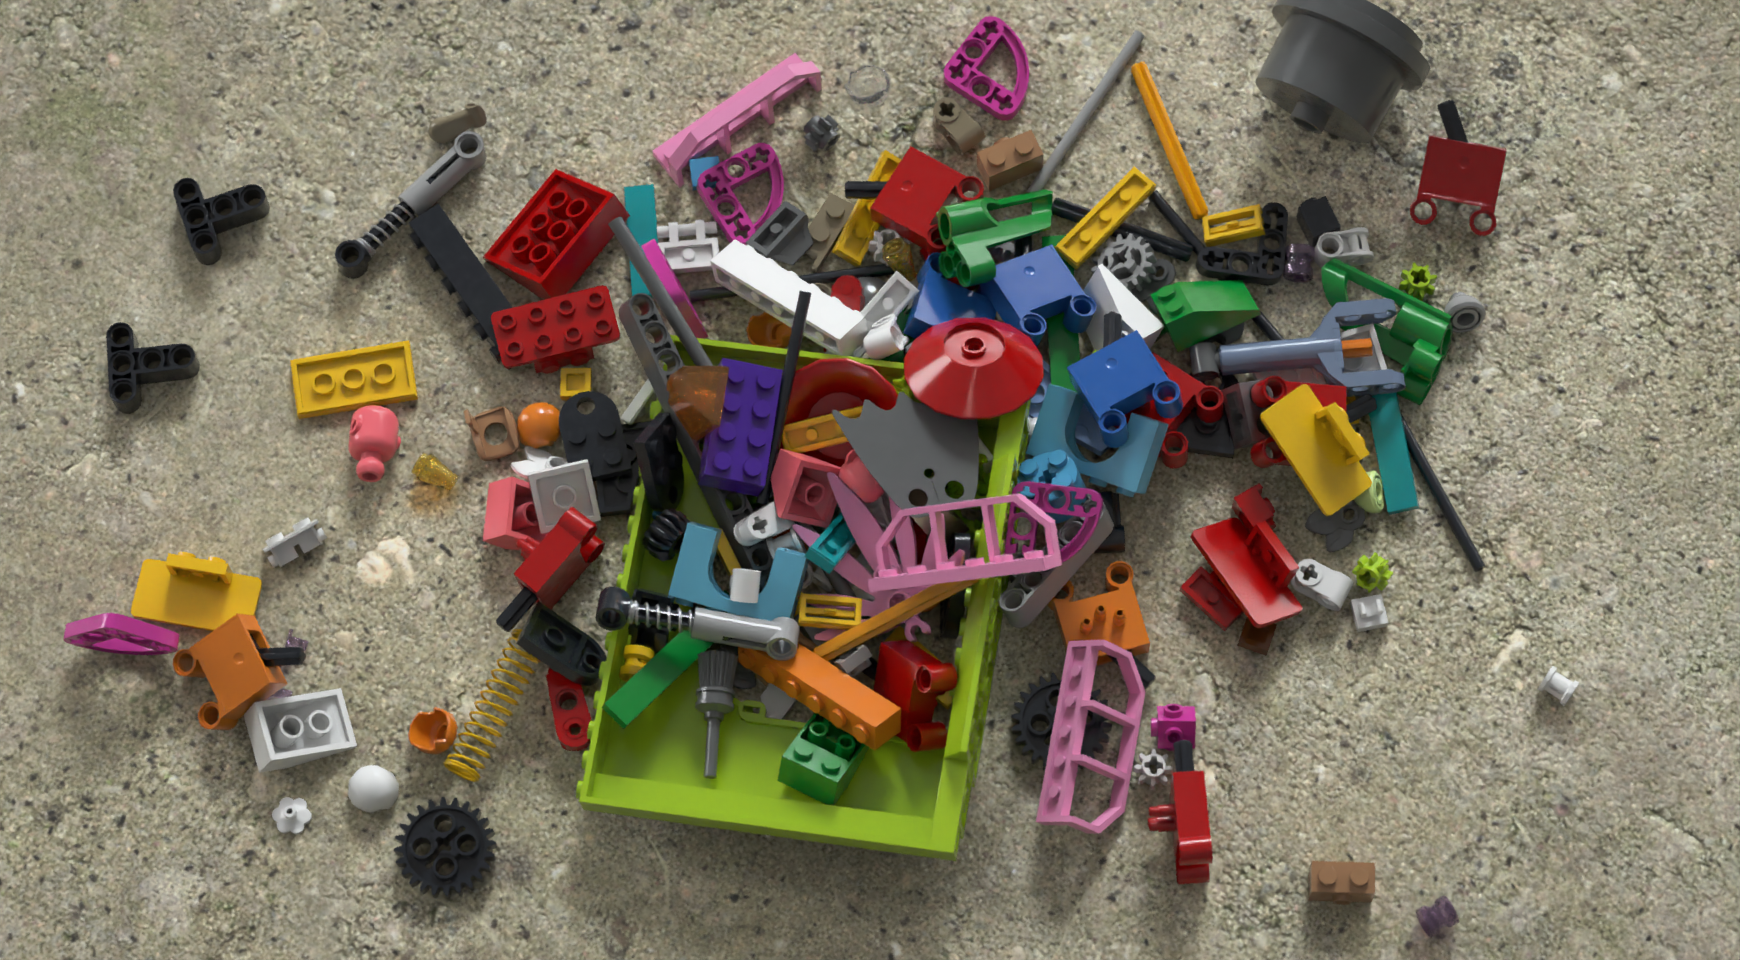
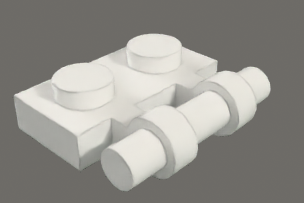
M703 219L695 220V223L681 225H678L677 222H670L668 226L657 227L658 239L670 238V242L658 243L675 274L712 270L710 260L719 254L718 238H706V234L717 233L716 221L704 222ZM696 235L697 238L695 240L679 241L681 236Z

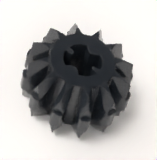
M671 508L663 510L660 515L656 516L655 520L650 523L648 530L645 531V537L642 541L644 548L649 551V554L662 562L671 560L675 554H679L687 523L691 522L686 518V515Z

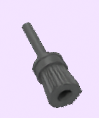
M714 650L698 654L700 688L696 690L697 702L695 703V708L704 713V720L707 721L704 777L708 779H715L717 777L720 722L724 720L725 714L734 711L733 699L735 698V692L732 688L738 656L735 654Z

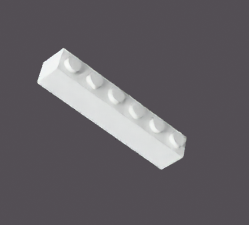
M735 239L710 260L716 282L791 328L799 291L812 293L803 335L833 354L849 356L864 343L863 340L868 331L866 327L867 321L862 313L857 310L853 311L843 305L838 298L830 297L823 293L816 285L803 281L796 273L780 267L773 259L760 255L750 245L745 246Z

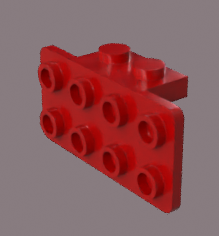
M605 285L497 311L491 315L502 364L507 369L534 363L536 373L549 374L558 371L563 366H581L588 363L589 360L595 359L593 347L616 342L620 339V332L609 290Z
M1235 517L1196 529L1192 532L1191 540L1254 627L1262 628L1300 614L1302 605L1288 587L1300 567L1266 521L1257 523L1250 534L1241 521Z

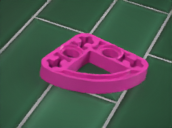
M995 16L984 17L944 68L945 84L1002 121L1013 119L1025 101L1029 85V63L1021 40L1001 19ZM996 27V34L990 33L986 38L985 44L982 40L985 38L986 28ZM1001 41L1010 51L1016 65L1017 81L1013 92L979 71ZM970 47H978L982 51V55L979 58L971 59L965 52ZM963 62L965 66L962 69V78L957 76L953 79L952 72L957 73L962 67ZM978 84H984L989 88V92L984 96H977L973 93V88ZM1009 101L1011 109L1006 107L1001 110L1000 103L1005 104Z
M766 143L752 145L705 170L698 178L697 191L730 243L736 239L746 246V241L781 206L784 192L782 167L774 149ZM757 153L761 156L767 155L766 163L758 160L752 164V171L750 170L749 163L756 159ZM731 165H739L743 168L744 175L734 178L728 173V168ZM768 172L771 187L770 200L763 215L753 225L732 190ZM707 179L710 182H717L715 191L718 197L714 201H712L715 197L713 189L711 187L705 188ZM724 202L730 203L734 207V213L724 216L718 211V205ZM738 217H740L737 221V226L739 227V229L741 231H748L746 239H744L742 236H735L737 228L733 222Z
M653 239L643 244L641 247L648 261L696 338L705 339L709 337L656 240Z
M1031 481L1017 484L1013 488L1012 495L1024 491L1025 486L1030 487V492L1035 494V498L1030 501L1043 512L1086 517L1076 536L1060 549L1061 563L1077 554L1089 541L1098 525L1103 507L1101 495L1097 491L1087 488ZM1055 490L1062 491L1066 496V502L1061 508H1054L1049 503V495ZM1071 491L1077 493L1074 499H1086L1087 494H1090L1091 499L1097 503L1096 507H1092L1089 512H1086L1085 506L1075 504V511H1070L1069 507L1072 502ZM1011 502L1004 554L1017 553L1018 543L1012 544L1013 537L1017 540H1030L1029 546L1026 544L1022 546V554L1024 555L1025 552L1035 551L1038 521L1026 512L1016 513V507H1021ZM1020 517L1027 518L1031 523V530L1027 535H1019L1014 529L1015 521Z
M102 613L67 623L63 641L78 647L108 653L162 655L177 651L180 635L174 631L121 614Z

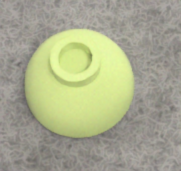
M1369 471L1366 473L1372 481L1371 487L1353 500L1366 512L1380 513L1385 505L1382 479L1376 471Z

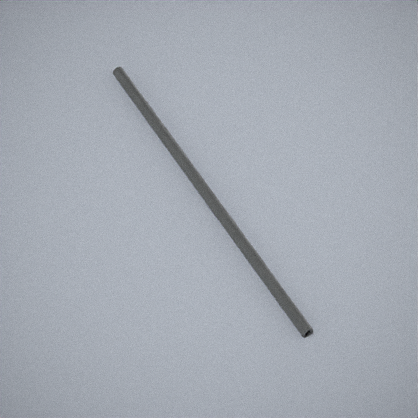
M622 217L612 220L608 224L712 391L716 370ZM794 521L795 524L816 532L813 525ZM822 569L838 595L857 597L844 577L835 570L829 574ZM861 616V619H870V617Z

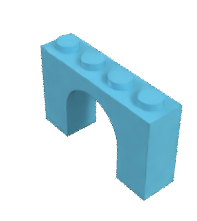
M1049 384L1026 454L1035 457L1042 453L1063 450L1074 461L1079 473L1090 476L1088 482L1102 487H1106L1107 483L1118 486L1116 492L1129 497H1134L1135 493L1145 494L1169 424L1141 414L1131 413L1127 425L1129 431L1127 442L1120 446L1109 459L1093 463L1081 454L1075 440V429L1084 402L1076 391Z
M693 521L687 523L668 595L676 597V603L690 607L697 603L704 605L705 609L725 611L736 615L770 621L778 617L794 619L799 600L798 596L801 593L809 564V559L804 557L805 553L784 547L777 548L768 582L759 593L758 603L731 601L730 595L725 593L717 584L713 573V562L722 530Z

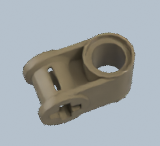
M946 97L939 99L935 103L933 108V124L960 156L966 154L986 137L981 126L964 111L957 101Z

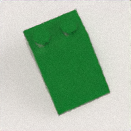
M1242 280L1176 282L1150 294L1161 322L1177 352L1261 315L1259 308Z

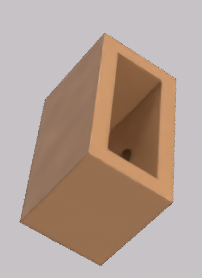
M1032 130L1012 138H1001L993 146L977 152V168L989 191L1043 168L1044 154Z
M1311 861L1309 867L1308 901H1332L1333 904L1348 905L1352 902L1372 903L1375 896V863Z

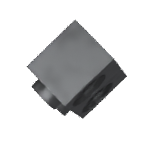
M1261 380L1237 383L1221 390L1235 449L1253 447L1257 442L1271 437V434L1260 419L1261 413L1268 408L1258 407L1251 398L1252 387ZM1266 386V393L1272 398L1270 388Z

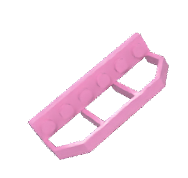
M794 53L654 149L653 156L680 188L684 185L682 169L690 164L689 159L699 158L718 144L728 155L732 152L730 136L755 118L762 115L769 125L775 122L773 106L808 82L816 92L822 90L821 72L812 61L803 62Z
M1021 493L899 510L875 545L879 577L869 579L868 585L869 591L875 592L1045 571L1060 566L1062 563L1055 520ZM1014 502L1042 524L1045 529L1048 555L1043 556V550L1025 552L1024 558L1014 559L1013 554L1000 555L993 504ZM981 506L990 562L984 563V557L965 560L964 566L955 567V561L948 562L941 511ZM929 513L937 563L936 569L926 570V565L907 567V573L897 574V568L891 569L888 544L908 515Z
M1106 640L1068 641L1036 822L1042 825H1068L1087 834H1100L1125 812L1145 689L1132 653ZM1099 650L1117 658L1129 691L1126 714L1095 700H1090ZM1088 710L1123 726L1116 769L1084 754H1080ZM1078 765L1114 780L1109 808L1092 823L1075 816H1069Z

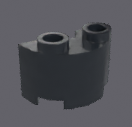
M642 588L635 589L631 599L633 601L636 600L639 605H644L647 602L650 607H655L658 604L661 609H666L669 606L671 610L676 611L679 608V604L674 603L676 597ZM635 622L629 623L630 645L645 646L658 653L668 644L670 633L668 627L662 626V628L658 629L657 625L653 624L647 627L646 623L642 622L638 626Z

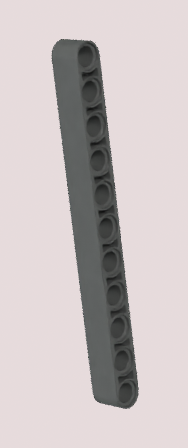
M637 293L621 305L619 317L664 413H670L672 424L676 427V438L698 482L702 459L699 443L704 445L708 414L653 299L647 294ZM633 305L640 309L641 316L634 312ZM646 332L653 336L654 343L648 341ZM659 360L665 362L667 371L660 367ZM672 388L679 391L680 399L674 396ZM686 415L691 417L694 427L686 422ZM699 485L741 569L761 571L760 593L765 587V582H768L774 559L768 549L766 539L748 547L741 545L735 539L734 527L736 523L754 513L746 494ZM725 498L732 502L733 510L726 506ZM752 554L758 557L759 566L752 561Z

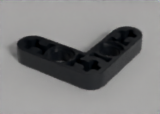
M1270 202L1263 207L1262 217L1265 235L1258 236L1256 253L1206 247L1199 252L1196 261L1197 271L1202 276L1208 278L1242 280L1245 283L1267 286L1277 284L1281 279L1285 264L1288 211L1277 202ZM1270 213L1276 214L1277 222L1275 229H1270ZM1273 238L1278 241L1280 247L1275 250L1268 249L1264 245V240ZM1207 258H1212L1213 267L1208 266ZM1227 259L1228 261L1225 269H1222L1224 264L1223 260ZM1268 259H1273V275L1267 274L1265 269ZM1236 260L1243 261L1248 266V269L1244 272H1238L1232 267V262Z

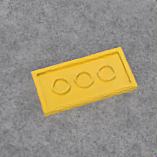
M409 340L290 360L297 416L299 419L358 410L365 406H381L418 399Z

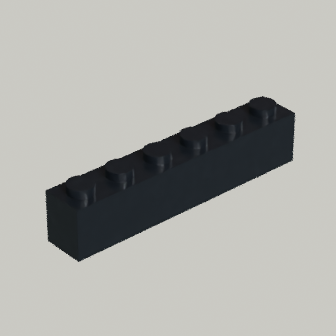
M438 203L408 222L412 232L408 236L417 250L422 248L427 254L424 259L433 273L439 271L443 277L440 281L449 295L453 293L459 300L456 303L465 318L469 316L475 322L473 329L481 341L487 339L492 346L489 349L492 357L497 364H500L502 360L491 315L494 312L513 307Z

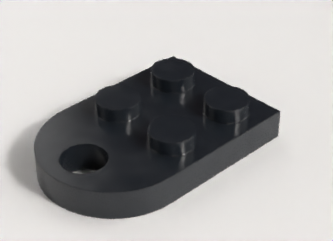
M1219 370L1218 378L1222 384L1217 388L1220 390L1239 383L1234 375L1222 376ZM1207 401L1203 405L1205 407H1214L1217 404L1213 401ZM1224 401L1223 415L1218 421L1213 423H1206L1199 419L1196 407H1194L1176 430L1186 437L1188 452L1233 459L1235 448ZM1173 447V450L1181 451L1180 448Z
M595 391L581 392L569 398L559 414V428L567 463L587 459L593 482L632 473L619 412L614 402L606 395ZM583 402H591L595 405L594 410L589 414L580 413L578 407Z
M658 413L633 442L649 505L656 512H662L671 508L676 509L681 501L684 489L683 457L678 449L676 427L672 424L670 413Z
M539 601L532 608L516 643L527 653L548 665L553 671L560 673L574 683L585 686L593 685L600 680V665L602 661L606 662L607 659L601 646L592 637Z

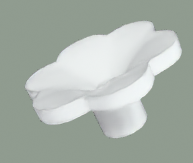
M285 797L280 801L279 807L273 810L272 817L277 822V829L281 833L291 831L294 834H300L303 832L305 824L311 821L312 814L307 809V803L304 799L297 798L293 800L290 797Z

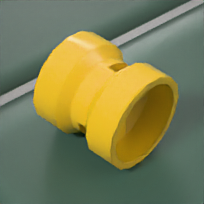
M626 645L623 652L625 663L620 668L619 678L628 682L655 656L654 650L641 645Z

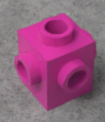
M1179 704L1157 706V718H1151V737H1157L1158 749L1174 751V742L1180 740L1191 741L1192 749H1195V706H1181Z

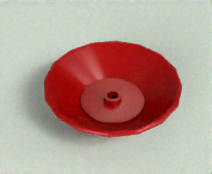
M956 318L934 325L913 341L904 357V379L916 399L937 413L962 420L992 419L1016 411L1034 397L1044 378L1043 357L1032 339L1010 324L988 318Z
M849 358L819 359L796 370L785 425L830 414L833 410L843 411L863 406L866 399L870 400L880 409L891 410L896 405L898 394L894 386L873 367ZM781 440V444H780V449H784V448H783V444H782V440ZM848 441L801 454L842 467L847 454L853 450V447Z

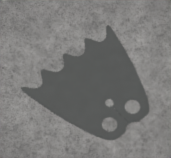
M904 392L898 394L896 405L891 410L880 409L870 400H864L861 415L857 419L845 417L837 410L832 411L835 420L867 470L901 510L916 507L910 503L908 498L909 493L914 489H921L927 494L928 501L925 506L974 500L978 484L979 465L977 419L962 420L937 413L924 403L913 401ZM932 469L935 475L933 478H927L924 475V471ZM950 481L961 483L964 487L963 496L958 499L950 498L945 492V485ZM929 513L916 514L910 516L914 518H921L929 516Z

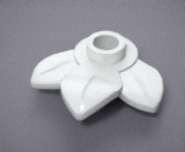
M525 446L524 451L527 460L512 462L511 468L517 475L528 478L527 473L568 463L565 459L552 456L544 450Z

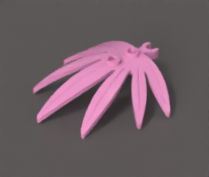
M828 472L827 477L843 517L861 552L874 571L872 575L849 553L834 568L846 580L874 596V601L862 599L861 616L873 617L932 586L924 585L875 592L869 591L868 580L879 577L875 545L885 531L857 494L841 481L838 476ZM888 496L893 520L901 509ZM941 513L942 523H943V529H944V536H945V521H944V515ZM908 515L895 534L901 564L891 542L888 544L891 569L897 568V574L907 573V567L917 566L916 536L910 515ZM797 524L792 526L793 530L809 547L820 536V534ZM932 530L921 565H926V570L936 569L937 564ZM959 549L948 559V562L955 561V567L962 566L965 557L964 550ZM817 594V595H829V596H840V597H852V596L838 595V594ZM810 604L817 608L855 611V607ZM917 614L879 635L885 634L905 623L906 638L910 642L916 643L918 640L915 636V629L920 627L923 634L929 635L931 634V628ZM827 629L816 634L814 639L828 641L847 630Z

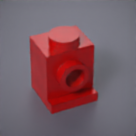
M1260 483L1233 498L1232 509L1249 534L1257 523L1266 521L1272 530L1276 527L1273 521L1274 507L1267 497L1262 498L1263 487Z

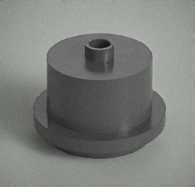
M1277 0L1272 9V14L1282 26V29L1255 83L1266 97L1291 114L1290 119L1304 129L1317 134L1325 131L1352 142L1369 143L1400 89H1420L1430 72V65L1420 53L1423 43L1418 35L1398 18L1367 0Z

